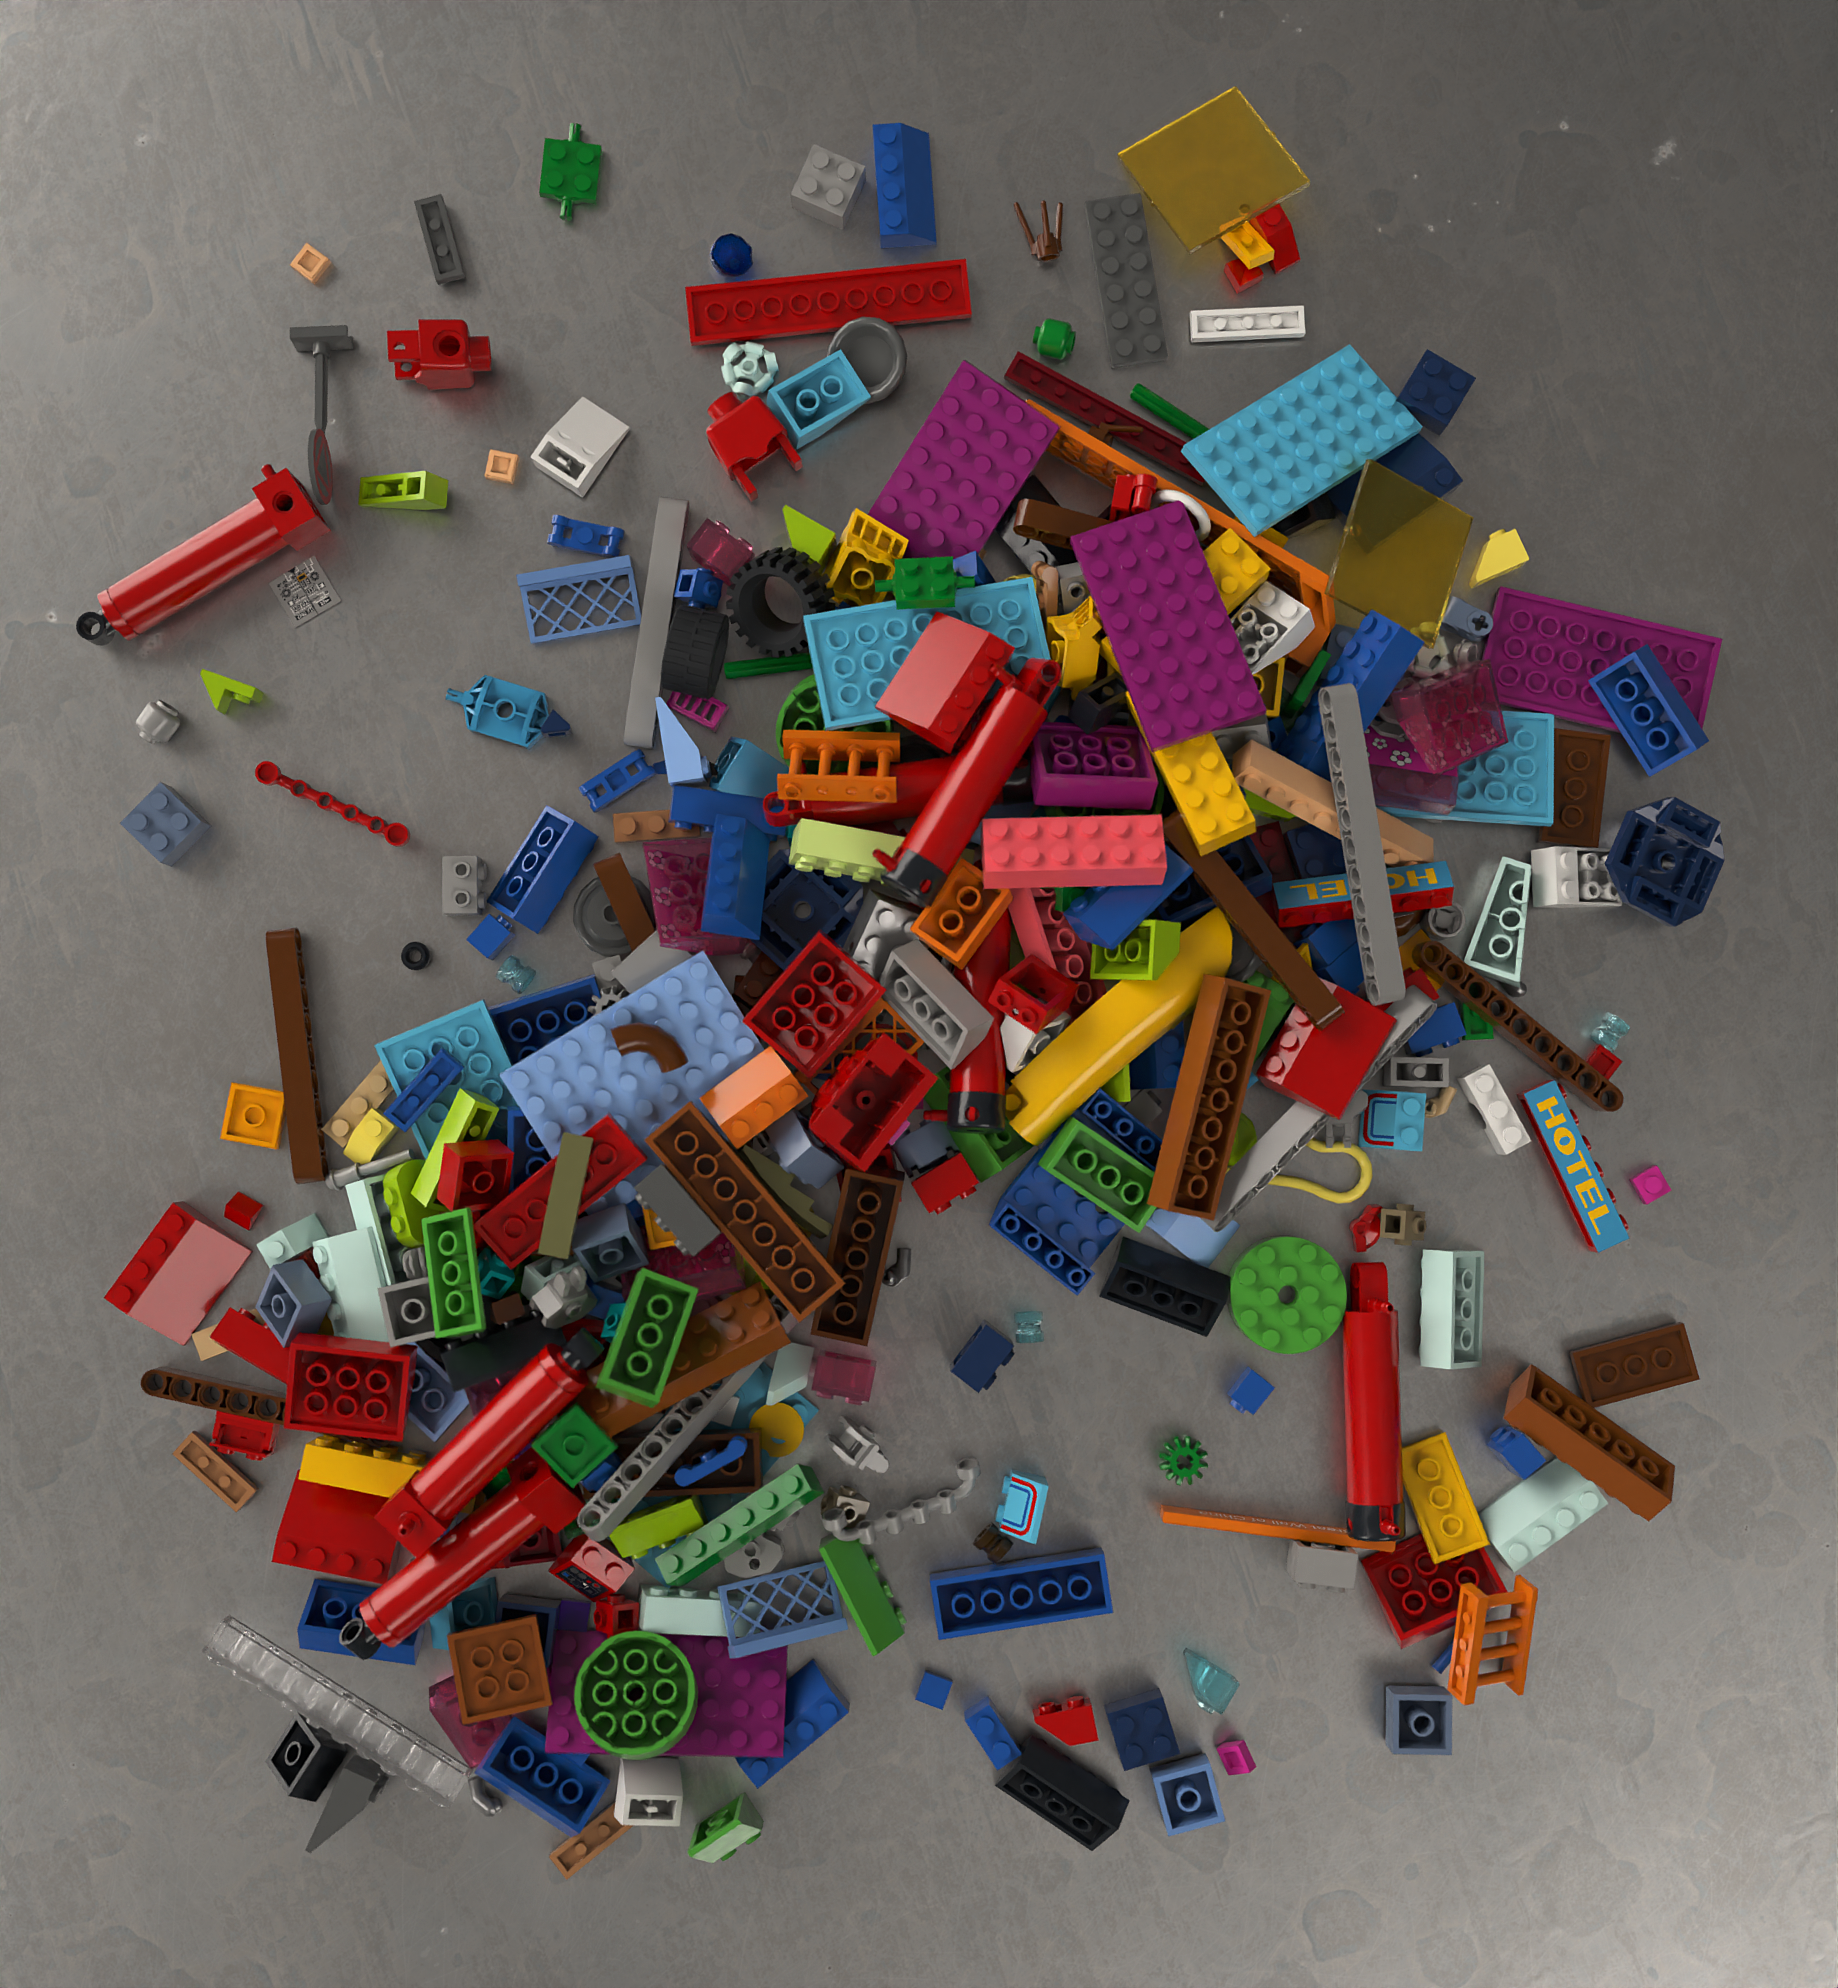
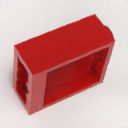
M1030 954L998 979L988 1002L1035 1034H1038L1069 1008L1079 985ZM1020 983L1048 1003L1044 1005L1016 985Z

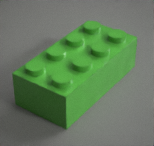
M1072 1116L1068 1118L1038 1162V1165L1138 1233H1140L1157 1208L1147 1204L1154 1172Z
M642 1268L635 1277L595 1388L650 1408L656 1406L662 1395L698 1288Z

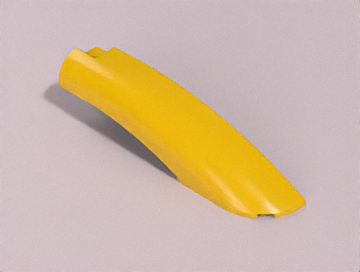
M1215 907L1180 933L1179 954L1157 980H1121L1080 1015L1011 1080L1012 1085L1005 1091V1116L1009 1119V1124L1025 1140L1035 1146H1039L1122 1068L1169 1030L1174 1029L1196 1008L1204 974L1219 977L1226 976L1233 957L1231 955L1233 934L1227 918L1218 907Z

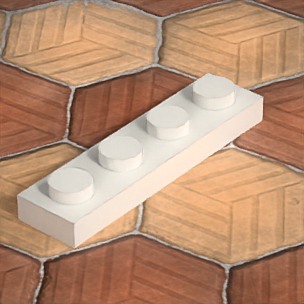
M1304 306L1191 311V342L1304 337Z

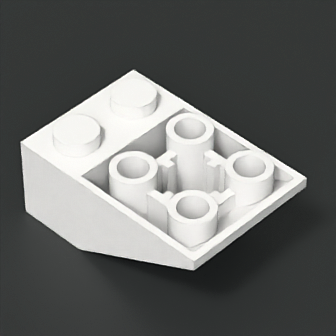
M582 396L546 433L530 458L538 469L583 498L630 427Z
M1267 581L1230 619L1252 675L1296 649L1315 628L1313 617L1308 607Z
M1554 846L1531 850L1533 907L1622 906V900L1604 864L1611 849Z

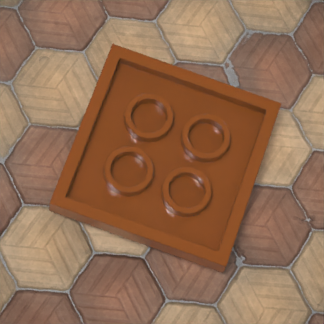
M537 1614L447 1634L463 1725L552 1705L553 1701Z

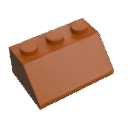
M961 858L949 874L947 881L932 905L923 910L910 928V931L935 952L962 970L1012 902L1013 896L1008 888L984 889L983 872Z
M769 1046L700 1096L699 1099L735 1148L738 1149L806 1099L808 1095L775 1050Z

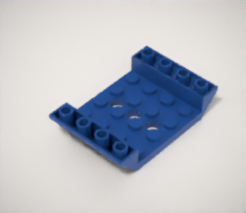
M1098 1089L1070 1115L1155 1173L1163 1140L1103 1090ZM1067 1118L1052 1133L1044 1145L1038 1149L1002 1194L989 1226L1078 1296L1095 1275L1090 1267L1125 1223L1107 1211L1098 1212L1094 1202L1083 1195H1077L1073 1188L1038 1165V1162L1068 1120Z

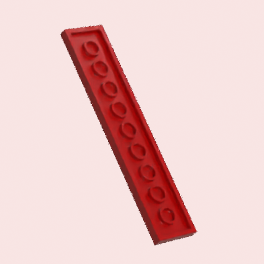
M966 259L685 287L691 346L835 332L848 321L863 316L881 318L893 326L972 318Z

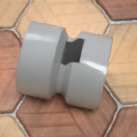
M1452 901V906L1427 909L1419 925L1431 940L1441 941L1460 933L1465 925L1466 917L1459 904Z

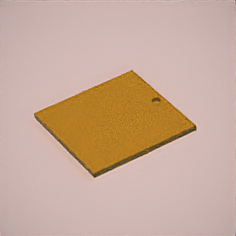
M1236 86L1117 154L1119 161L1149 199L1150 205L1155 207L1189 254L1194 253L1310 186L1308 177L1276 138V134L1268 128Z
M1367 459L1324 594L1365 616L1373 609L1425 642L1423 644L1424 647L1433 649L1474 517L1426 491L1424 487L1412 483L1372 459Z

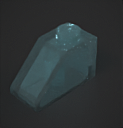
M1185 1648L1183 1655L1193 1693L1197 1701H1199L1197 1705L1210 1714L1216 1711L1223 1715L1240 1685L1238 1680L1233 1675Z

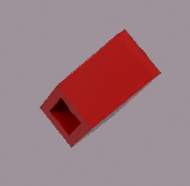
M1074 1696L1066 1700L1067 1703L1055 1705V1702H1045L1039 1704L1037 1709H1033L1035 1723L1069 1746L1098 1741L1090 1698L1084 1699L1083 1696Z

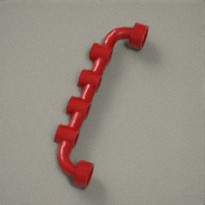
M270 761L261 762L255 769L257 780L264 785L272 786L277 784L300 799L307 798L315 802L319 808L325 811H334L341 814L350 823H360L368 827L369 831L376 835H385L387 842L395 847H402L410 840V831L403 824L392 823L388 825L384 819L378 816L371 817L353 804L346 805L338 801L335 796L328 792H319L312 789L308 783L302 780H293L281 774L280 768ZM304 785V791L298 794L299 786ZM329 797L330 803L327 806H324V799ZM355 809V816L349 818V812ZM380 821L381 828L379 830H375V823Z

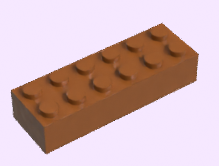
M1533 1364L1510 1385L1504 1419L1512 1427L1524 1432L1537 1445L1545 1447L1556 1455L1561 1462L1573 1467L1585 1479L1594 1482L1610 1497L1616 1498L1634 1514L1640 1515L1648 1522L1672 1502L1675 1465Z

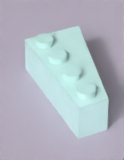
M1503 856L1464 962L1479 975L1520 988L1531 865Z
M639 1583L637 1602H639V1626L642 1631L665 1634L727 1636L718 1589L707 1591L694 1588H667L665 1586ZM738 1591V1594L727 1593L728 1603L738 1609L746 1595L741 1591ZM750 1598L742 1613L755 1621L763 1606ZM730 1610L731 1617L733 1618L735 1613ZM740 1616L733 1626L735 1637L746 1636L752 1627L751 1623ZM756 1627L753 1634L759 1633L760 1629Z

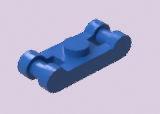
M553 515L551 522L554 525L553 531L548 536L547 544L606 558L619 557L621 551L618 549L619 542L623 540L625 533L623 529L569 519L561 515ZM564 529L572 530L570 539L563 537ZM602 537L609 538L607 546L600 545Z
M641 749L632 752L579 787L581 794L587 796L591 802L589 806L594 813L602 810L609 803L656 774L654 768L651 765L648 766L644 760L645 755ZM635 765L639 772L631 776L627 768ZM601 785H603L607 791V793L603 794L602 796H600L596 791V789Z
M741 1435L734 1436L728 1447L717 1452L715 1448L711 1449L699 1457L701 1460L699 1463L693 1466L690 1464L681 1465L675 1474L676 1483L680 1486H687L741 1457L747 1448V1440Z

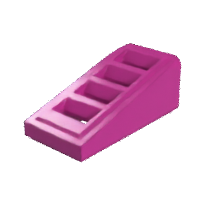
M672 692L666 703L670 709L716 733L729 709L728 705L713 697L708 700L697 697L689 711L686 707L692 696L686 695L681 706H679L676 702L681 693ZM704 701L706 705L699 716L695 713L701 702ZM712 706L716 709L710 720L705 719Z

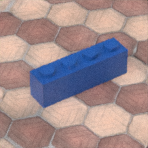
M678 785L673 787L668 823H675L674 828L692 830V826L703 827V832L712 834L717 814L746 818L770 838V842H777V838L782 839L786 831V826L774 827L766 821L763 809L764 798ZM775 806L770 811L773 813L781 812L784 808L781 806Z

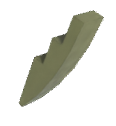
M563 1132L538 1254L567 1260L569 1258L581 1206V1197L588 1171L587 1167L594 1141L593 1138Z
M747 1145L739 1149L737 1154L796 1223L820 1240L829 1235L833 1225L809 1211L814 1200L790 1186L795 1177L794 1174H788L781 1166Z

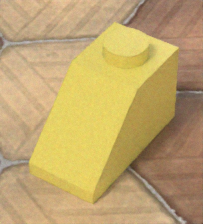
M1501 529L1489 535L1490 540L1482 547L1469 581L1471 589L1520 568L1530 560L1516 529L1509 532Z
M371 1108L353 1131L343 1154L354 1163L363 1165L375 1161L400 1129L383 1114L384 1111L380 1108Z

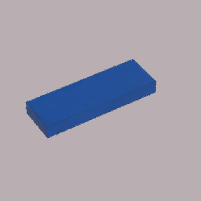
M442 1047L383 1114L406 1133L465 1066Z

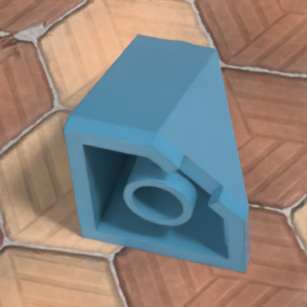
M731 736L716 759L714 768L717 770L718 775L717 778H711L709 787L724 793L765 798L769 793L778 791L777 774H789V767L750 741Z

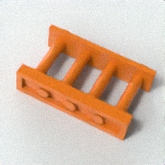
M783 730L784 759H790L789 774H777L778 799L897 803L896 777H889L890 762H900V733ZM802 760H820L818 775L800 774ZM831 761H849L847 776L830 775ZM861 761L878 762L877 776H859Z
M1521 1575L1515 1576L1514 1590L1512 1592L1485 1595L1472 1583L1461 1584L1447 1690L1463 1705L1474 1704L1477 1687L1505 1683L1518 1696L1523 1695L1536 1602L1538 1600V1588ZM1511 1604L1510 1618L1485 1622L1488 1608ZM1508 1631L1506 1644L1482 1648L1484 1634ZM1504 1657L1503 1669L1501 1671L1478 1674L1481 1661Z

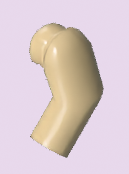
M1451 1086L1441 1089L1438 1096L1427 1099L1425 1117L1432 1118L1445 1114L1457 1089Z

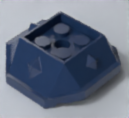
M1667 797L1627 811L1604 863L1622 902L1668 927H1676L1682 924L1683 921L1702 913L1725 861L1723 844L1720 837L1722 833L1721 822L1676 797Z
M780 849L767 863L759 940L750 939L783 971L819 929L843 948L864 903L863 885L853 880V876L841 874V877H831L825 875L823 870L813 869L812 872L796 870L795 865L788 864L791 849ZM801 903H806L811 907V913L806 918H799L795 914L796 907Z

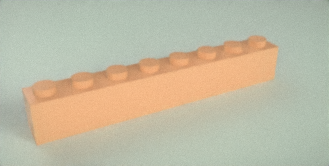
M1252 739L1233 754L1232 774L1238 785L1341 840L1331 782ZM1376 807L1385 864L1393 868L1434 862L1433 838Z

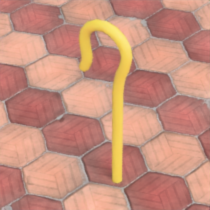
M1313 1137L1306 1146L1314 1151L1322 1153L1344 1152L1352 1155L1361 1167L1359 1183L1347 1192H1337L1300 1177L1277 1174L1268 1183V1185L1301 1189L1337 1204L1351 1203L1361 1198L1368 1190L1373 1177L1372 1164L1366 1152L1356 1144L1351 1143V1148H1344L1343 1141H1334L1333 1148H1326V1141H1320Z

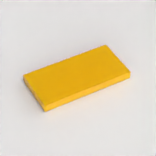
M1446 1432L1402 1447L1403 1487L1433 1564L1490 1545Z

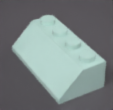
M383 1174L345 1185L357 1230L368 1227L373 1228L386 1286L411 1280L407 1278L402 1263L403 1254L412 1249L405 1247L397 1240L396 1233L391 1227L390 1210L383 1196L384 1188L382 1183L386 1175Z
M368 1227L312 1242L314 1248L313 1257L318 1264L320 1272V1283L332 1298L327 1315L332 1322L334 1336L389 1342L377 1289L386 1286L373 1228Z
M1423 1249V1257L1421 1259L1422 1286L1420 1289L1422 1308L1419 1320L1421 1327V1344L1419 1346L1420 1366L1450 1370L1482 1367L1484 1251Z
M1555 1456L1528 1478L1518 1483L1480 1511L1478 1515L1491 1547L1504 1565L1515 1573L1609 1503L1592 1481L1585 1479L1580 1472L1567 1463L1561 1462Z

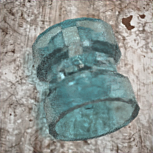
M510 955L499 968L496 978L502 983H509L512 986V990L521 994L533 980L536 971L530 966H523L520 964V959Z
M1606 1012L1601 1019L1602 1024L1600 1027L1594 1028L1589 1037L1596 1044H1601L1610 1052H1614L1619 1046V1039L1626 1036L1631 1028L1621 1018Z
M1042 1311L1014 1313V1322L1018 1325V1331L1015 1333L1016 1343L1044 1341V1332L1040 1326L1043 1321Z

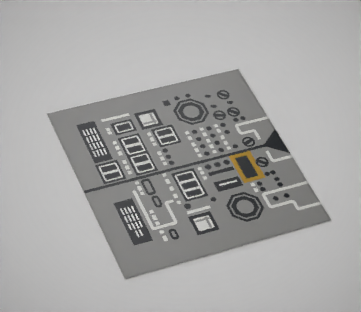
M315 556L269 582L271 589L295 628L341 602L340 597Z

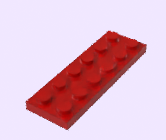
M610 1112L581 1135L593 1138L594 1141L587 1167L588 1171L581 1197L579 1214L648 1158ZM558 1154L473 1223V1228L510 1270L539 1248Z

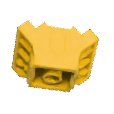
M856 508L851 513L848 525L842 532L840 541L828 561L825 572L821 575L823 576L827 573L830 581L825 585L827 589H834L835 596L831 599L839 604L844 601L852 607L883 602L887 592L875 593V580L892 579L895 573V559H902L909 540Z
M1091 595L1072 613L1047 617L1045 636L1050 659L1058 662L1062 671L1057 686L1070 688L1072 690L1071 698L1074 701L1079 691L1092 685L1096 679L1102 623Z

